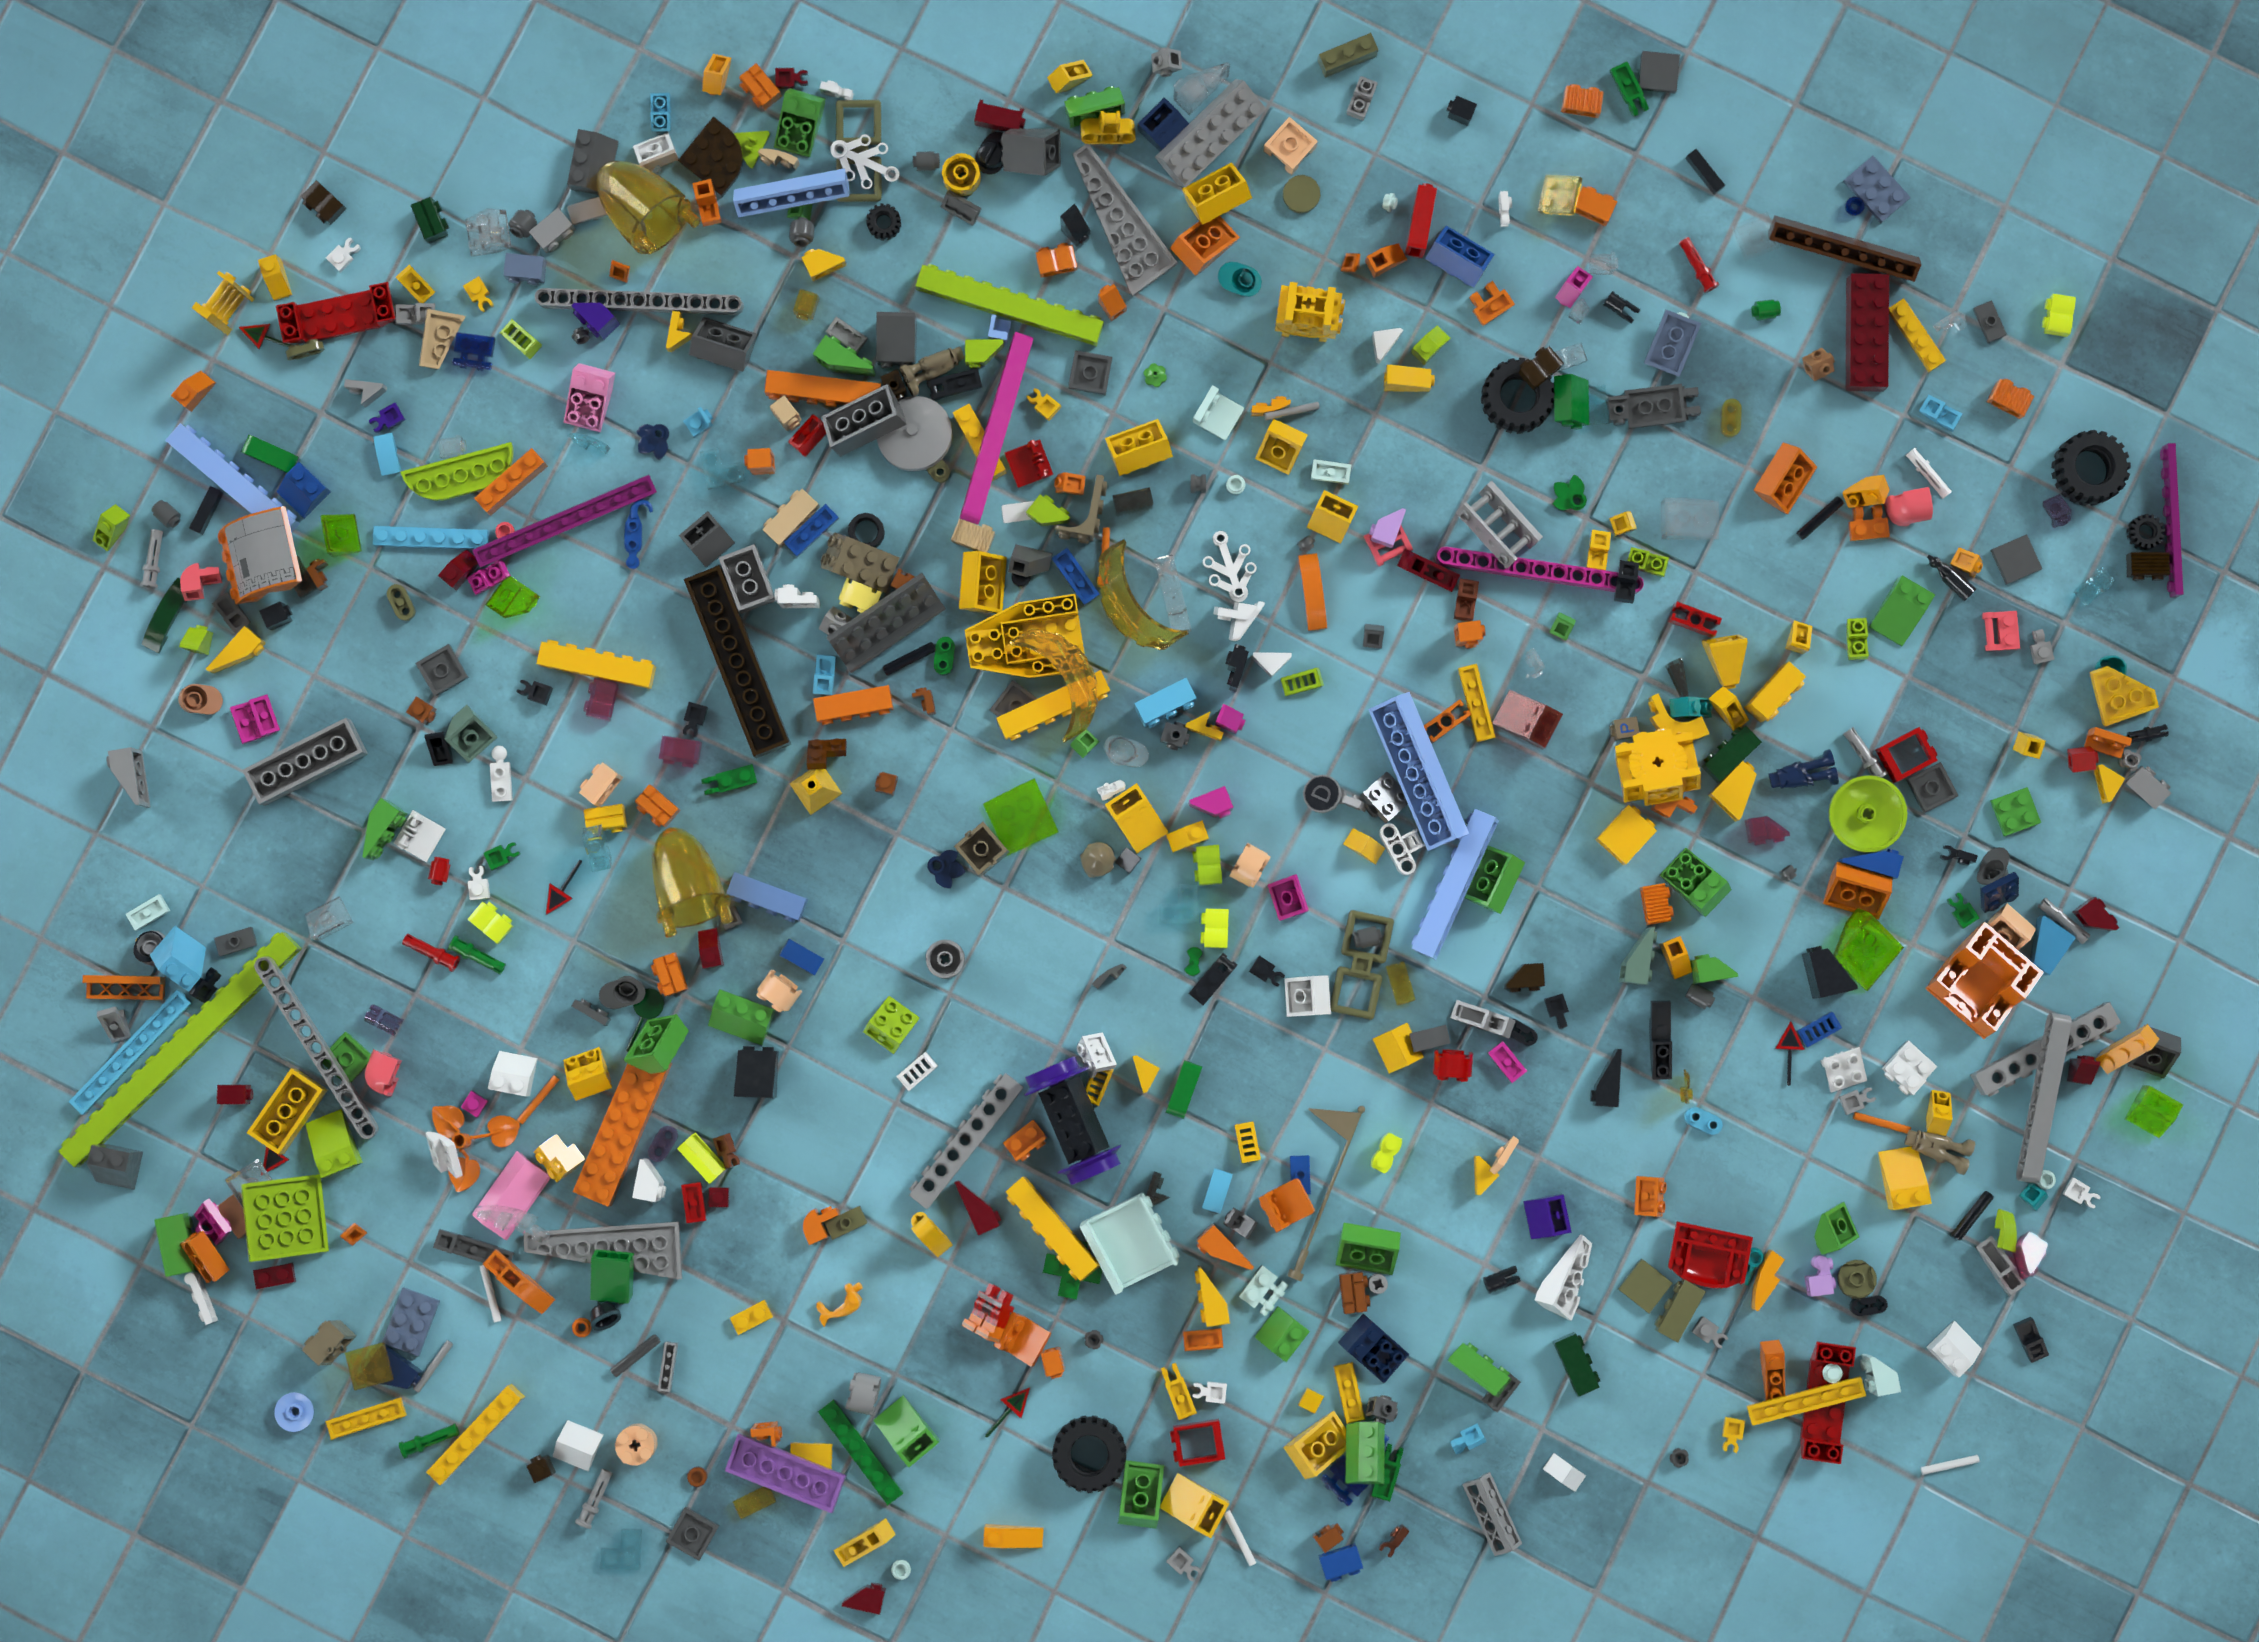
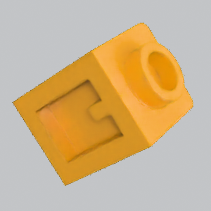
M1960 547L1950 563L1952 567L1969 573L1970 577L1973 578L1976 573H1980L1983 567L1980 555Z

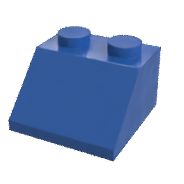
M298 462L285 475L277 493L305 519L331 491L303 464Z

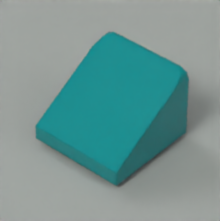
M2029 1183L2019 1197L2037 1211L2047 1200L2048 1195L2036 1184Z

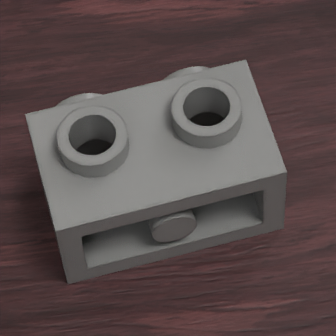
M557 208L532 228L529 233L541 248L548 253L549 251H554L559 246L558 243L563 239L567 240L570 238L575 228L561 210Z
M2140 766L2125 783L2152 808L2156 809L2171 794L2168 790L2170 786L2163 779L2159 782L2154 777L2156 773L2149 766L2146 768Z

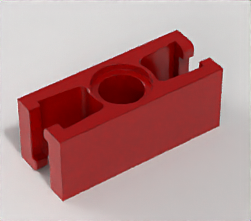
M1676 602L1673 605L1672 611L1675 612L1678 609L1685 612L1687 616L1683 620L1676 618V614L1672 613L1668 622L1710 638L1716 636V630L1711 631L1703 627V624L1707 620L1714 622V625L1717 626L1720 625L1722 618L1680 602ZM1692 615L1697 616L1699 624H1693L1690 617Z

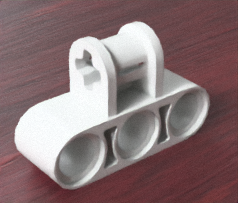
M1385 824L1379 830V836L1400 874L1405 876L1412 874L1416 869V864L1411 853L1425 846V843L1422 842L1418 834V828L1401 836L1395 825ZM1385 828L1393 830L1391 838L1384 836L1383 830ZM1396 844L1402 847L1400 855L1394 854L1392 847ZM1404 861H1408L1412 866L1409 872H1405L1401 867Z

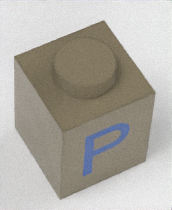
M1637 716L1613 720L1611 722L1612 725L1609 726L1611 737L1614 736V741L1633 738V735L1639 733Z

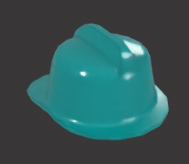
M1231 261L1222 265L1218 271L1219 283L1228 291L1250 297L1257 294L1261 289V275L1250 266Z

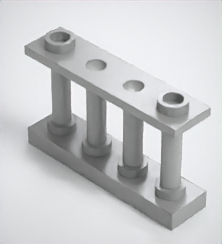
M1491 481L1479 492L1482 497L1471 507L1465 502L1457 510L1456 514L1496 556L1499 562L1508 569L1518 559L1515 554L1525 545L1531 549L1543 536L1495 483ZM1488 503L1495 511L1483 521L1476 512ZM1501 517L1507 523V526L1496 535L1488 526ZM1514 531L1520 540L1508 549L1501 540Z

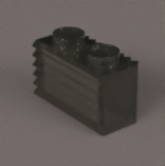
M1150 487L1112 495L1116 516L1118 517L1127 513H1137L1138 511L1149 510V508L1153 509Z

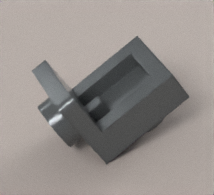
M1233 1208L1227 1213L1224 1224L1248 1239L1258 1222Z

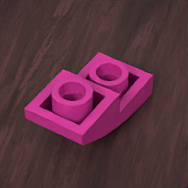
M500 559L485 569L478 570L469 576L467 580L474 594L478 595L506 580L511 575L503 559Z

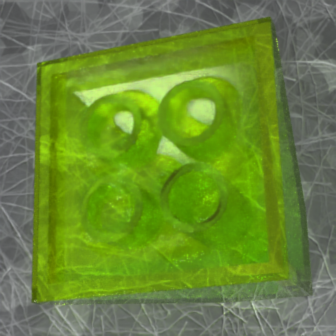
M1035 778L983 803L1000 842L1010 852L1008 855L1059 832Z
M1857 908L1846 921L1833 955L1842 967L1868 991L1904 947L1871 913Z

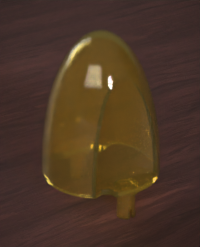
M610 161L604 164L597 173V191L605 211L622 236L640 254H652L666 246L678 235L686 221L692 228L697 227L701 222V218L691 211L690 201L685 199V195L678 188L643 166L627 161Z
M670 827L661 832L652 850V870L659 907L656 918L658 923H662L665 937L675 936L677 934L675 928L698 925L718 915L721 917L722 924L733 922L734 919L729 907L731 903L730 896L725 895L718 873L704 846L692 834L678 827Z

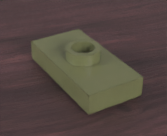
M858 1206L824 1223L833 1240L868 1222L861 1206Z

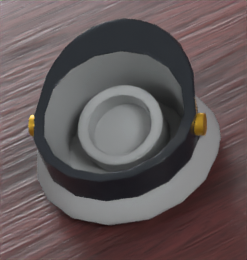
M154 930L142 933L135 940L133 948L135 958L144 964L155 965L150 954L165 938V935Z

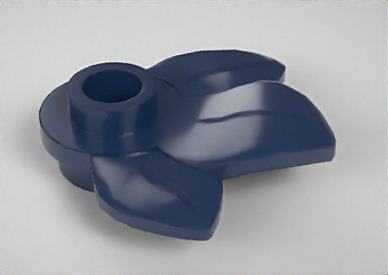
M645 424L639 427L636 432L642 438L638 443V452L646 454L653 451L658 460L662 459L668 451V428L663 424H656L654 426ZM658 430L662 432L661 437L657 436Z
M946 850L940 856L932 857L927 864L929 872L935 875L936 883L949 889L952 887V878L960 877L965 873L963 866L955 861L958 852L953 850ZM939 862L941 867L937 870L934 869V863Z

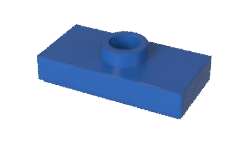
M1309 1155L1290 1156L1291 1180L1298 1178L1307 1194H1311Z

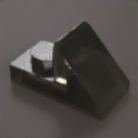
M1156 1171L1153 1173L1146 1196H1149L1153 1206L1170 1198L1167 1195L1156 1192V1189H1161L1164 1178H1161L1162 1173Z

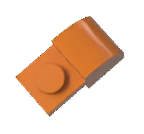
M711 179L692 183L703 227L722 223Z
M1684 797L1682 800L1654 804L1650 810L1668 819L1676 807L1689 814H1694L1698 806L1694 805V800Z
M832 1206L820 1210L821 1215H819L815 1208L806 1215L803 1222V1232L809 1245L829 1237L823 1222L840 1215L837 1207L832 1209Z

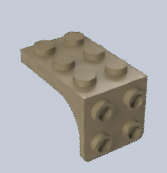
M1096 475L1090 512L1087 519L1076 527L1056 525L1055 532L1056 535H1059L1060 539L1070 540L1071 537L1078 539V542L1088 544L1089 541L1093 542L1094 535L1099 533L1100 528L1098 514L1102 515L1104 500H1101V498L1106 496L1107 482L1104 481L1103 475Z
M834 533L829 537L827 551L821 557V568L881 592H887L900 557L839 533Z

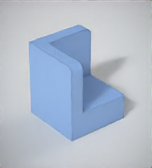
M992 315L988 339H1003L1004 343L1007 344L1011 321L998 319L996 315Z

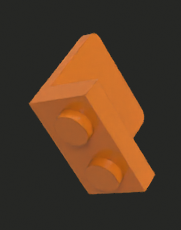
M1298 1178L1259 1197L1260 1206L1266 1212L1269 1223L1276 1233L1315 1212Z

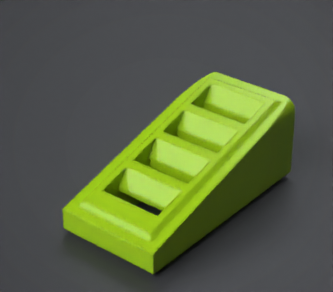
M513 319L500 331L501 335L529 359L542 347L541 343ZM516 327L517 329L509 337L510 332ZM522 332V334L518 337V339H517L516 341H514V340L516 339V337ZM528 337L524 344L520 346L521 343Z
M1319 668L1280 678L1285 696L1324 686ZM1312 673H1314L1316 684H1313ZM1305 675L1307 677L1309 686H1305L1303 676ZM1295 678H1299V682L1301 685V688L1299 689ZM1290 679L1292 681L1294 689L1292 691H1290L1288 680Z

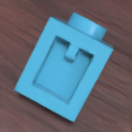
M699 407V411L683 421L694 438L713 426L710 421L713 417L707 409L703 411Z

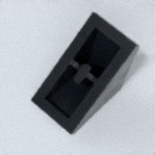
M446 732L424 735L434 766L453 763L451 745L444 739Z

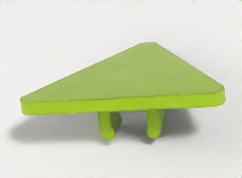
M770 132L734 133L742 148V158L749 168H754L759 158L758 151L763 149Z

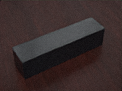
M1697 148L1686 156L1687 162L1713 195L1725 187V184Z
M212 486L209 487L189 529L199 534H204L224 492Z

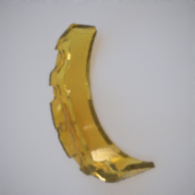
M1123 539L1111 545L1099 557L1098 562H1100L1097 587H1100L1101 603L1108 617L1112 619L1114 626L1125 637L1129 636L1137 642V645L1142 647L1147 646L1157 648L1158 650H1165L1188 635L1189 632L1187 630L1171 629L1158 623L1138 604L1130 590L1125 575L1124 551L1126 541Z
M1030 629L1010 640L1009 644L1026 647L1040 653L1058 669L1064 678L1071 698L1070 724L1062 739L1063 743L1084 732L1090 725L1098 704L1096 676L1084 653L1076 645L1064 639V636L1039 629Z

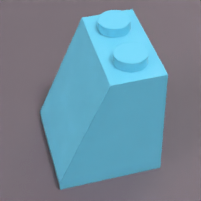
M174 926L150 956L158 971L187 991H190L202 976L206 947L177 926Z

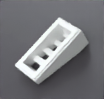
M924 1052L896 1077L910 1091L934 1071L938 1065L927 1052ZM923 1059L929 1064V1069L921 1062ZM919 1064L925 1073L921 1074L915 1066ZM911 1069L919 1076L918 1079L910 1073ZM905 1074H907V1075L910 1077V1079L913 1081V1083H912L911 1085H910V1083L905 1079V1077H904Z

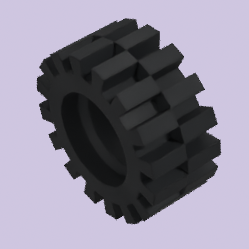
M880 203V206L875 205L874 209L871 208L869 210L870 213L867 214L866 223L871 235H874L876 239L884 240L887 238V240H890V237H895L896 233H899L901 218L895 207H891L890 204L884 205ZM886 215L890 217L891 224L888 228L882 229L877 226V219L880 216Z
M2149 514L2133 519L2126 531L2129 533L2127 539H2131L2129 543L2134 544V547L2136 549L2140 548V550H2149L2162 542L2161 539L2165 536L2163 535L2165 529H2162L2164 524L2159 522L2161 519L2154 518L2155 515L2149 516ZM2142 525H2147L2152 529L2150 539H2144L2140 536L2139 529Z

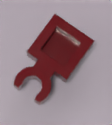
M775 68V86L778 89H795V83L807 86L808 81L801 80V77L807 76L808 71L800 70L798 73H795L794 68Z

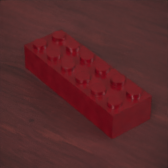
M1851 273L1846 279L1845 391L1883 392L1888 388L1889 274Z

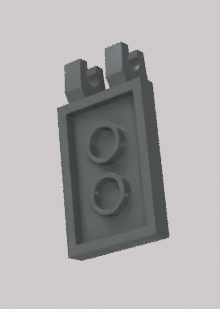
M1681 383L1624 391V395L1628 397L1629 429L1683 423L1688 420V417L1700 416L1701 414L1700 406L1687 407L1686 398L1698 397V387L1685 388Z

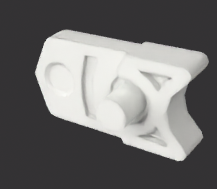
M1118 780L1111 784L1105 783L1097 788L1098 794H1101L1102 801L1108 798L1112 799L1113 795L1124 791L1126 785L1125 782Z

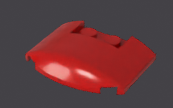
M1676 1221L1668 1268L1673 1270L1682 1279L1704 1287L1729 1288L1738 1283L1741 1285L1745 1283L1753 1237Z

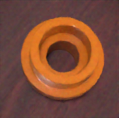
M586 1318L576 1319L572 1325L573 1333L578 1337H586L592 1330L591 1322ZM580 1324L585 1325L586 1328L584 1331H581L579 1329Z

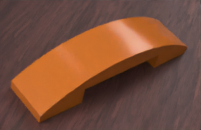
M1317 553L1298 555L1308 631L1327 629Z

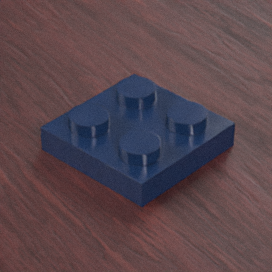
M2015 871L1980 888L1981 909L1984 913L1994 911L2000 905L2012 902L2019 896V877Z

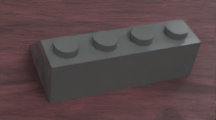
M888 384L821 416L830 448L840 457L907 425L903 410Z

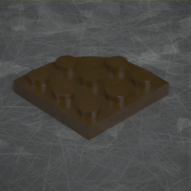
M713 116L678 161L702 181L711 179L714 190L723 197L740 175L743 165L742 148L734 133Z

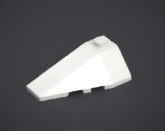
M1579 1235L1544 1279L1535 1297V1301L1543 1308L1572 1321L1579 1305L1580 1297L1578 1296L1580 1285L1584 1283L1582 1273L1583 1269L1588 1265L1592 1243L1586 1237Z

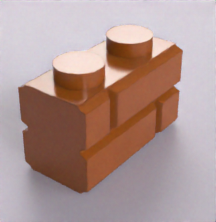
M1363 1272L1339 1274L1343 1313L1367 1312V1307H1370V1297L1365 1295V1287H1368L1367 1275L1363 1276Z

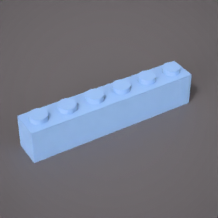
M844 168L734 189L733 202L737 216L744 217L849 197V182Z

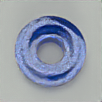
M1851 197L1846 201L1845 209L1848 214L1857 216L1863 212L1864 202L1859 197ZM1851 204H1856L1857 209H1853Z

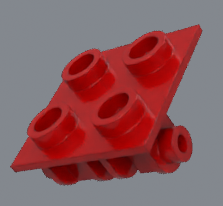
M1040 439L1037 441L1031 440L1026 445L1005 452L1018 488L1054 475Z

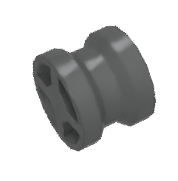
M1191 474V493L1196 491L1206 493V474L1201 476Z

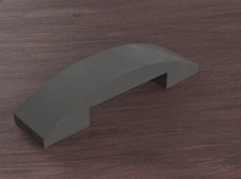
M439 1229L433 1246L435 1249L451 1254L454 1253L482 1263L496 1249L510 1261L514 1255V1252L442 1229Z

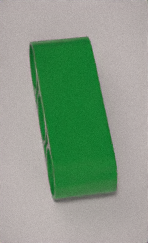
M249 434L240 451L286 473L296 465L299 458L288 451Z
M1184 1060L1165 1113L1184 1119L1202 1066Z

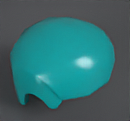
M2106 655L2099 659L2095 665V670L2109 666L2125 675L2127 673V664L2122 658L2115 655Z

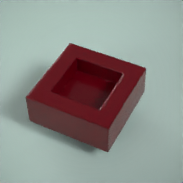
M709 1187V1207H729V1187Z

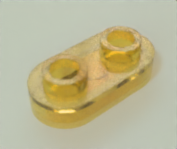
M1736 399L1726 400L1721 407V432L1729 438L1736 436L1741 429L1742 407ZM1728 407H1733L1734 412H1729ZM1731 425L1733 431H1728L1727 426Z

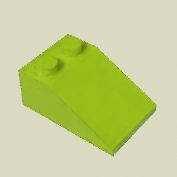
M342 1109L305 1123L314 1160L321 1178L329 1177L363 1163Z

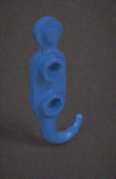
M643 499L632 504L630 514L625 523L624 546L629 553L626 565L630 569H636L640 564L637 553L642 548V523L638 516V507L645 505L648 507L649 512H653L651 503Z

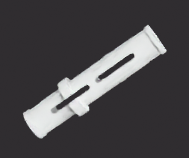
M1916 448L1905 455L1915 465V470L1921 472L1942 499L1952 492L1929 465L1930 462L1925 460Z

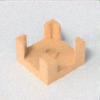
M1289 117L1265 143L1264 152L1270 157L1272 154L1285 164V170L1293 175L1298 169L1300 162L1308 153L1311 154L1317 148L1318 141Z

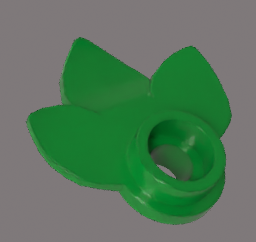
M1573 475L1569 484L1555 482L1554 492L1558 498L1553 502V505L1563 511L1570 508L1576 511L1583 509L1587 503L1586 496L1583 494L1585 489L1583 481L1578 476ZM1578 498L1580 504H1575L1573 500Z

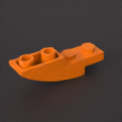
M496 1249L483 1263L496 1276L498 1281L539 1313L543 1314L556 1300L528 1274H524L499 1250Z

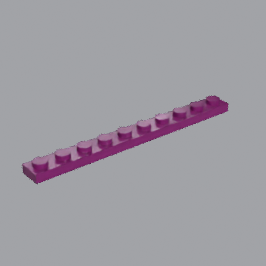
M648 474L474 548L472 551L481 568L652 495L657 491Z

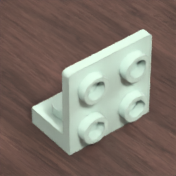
M1212 385L1193 417V423L1219 438L1227 440L1243 413L1244 407L1221 395L1219 389Z

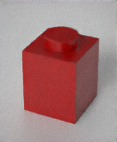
M2091 746L2067 749L2068 767L2073 773L2096 770V763L2099 762L2098 753Z

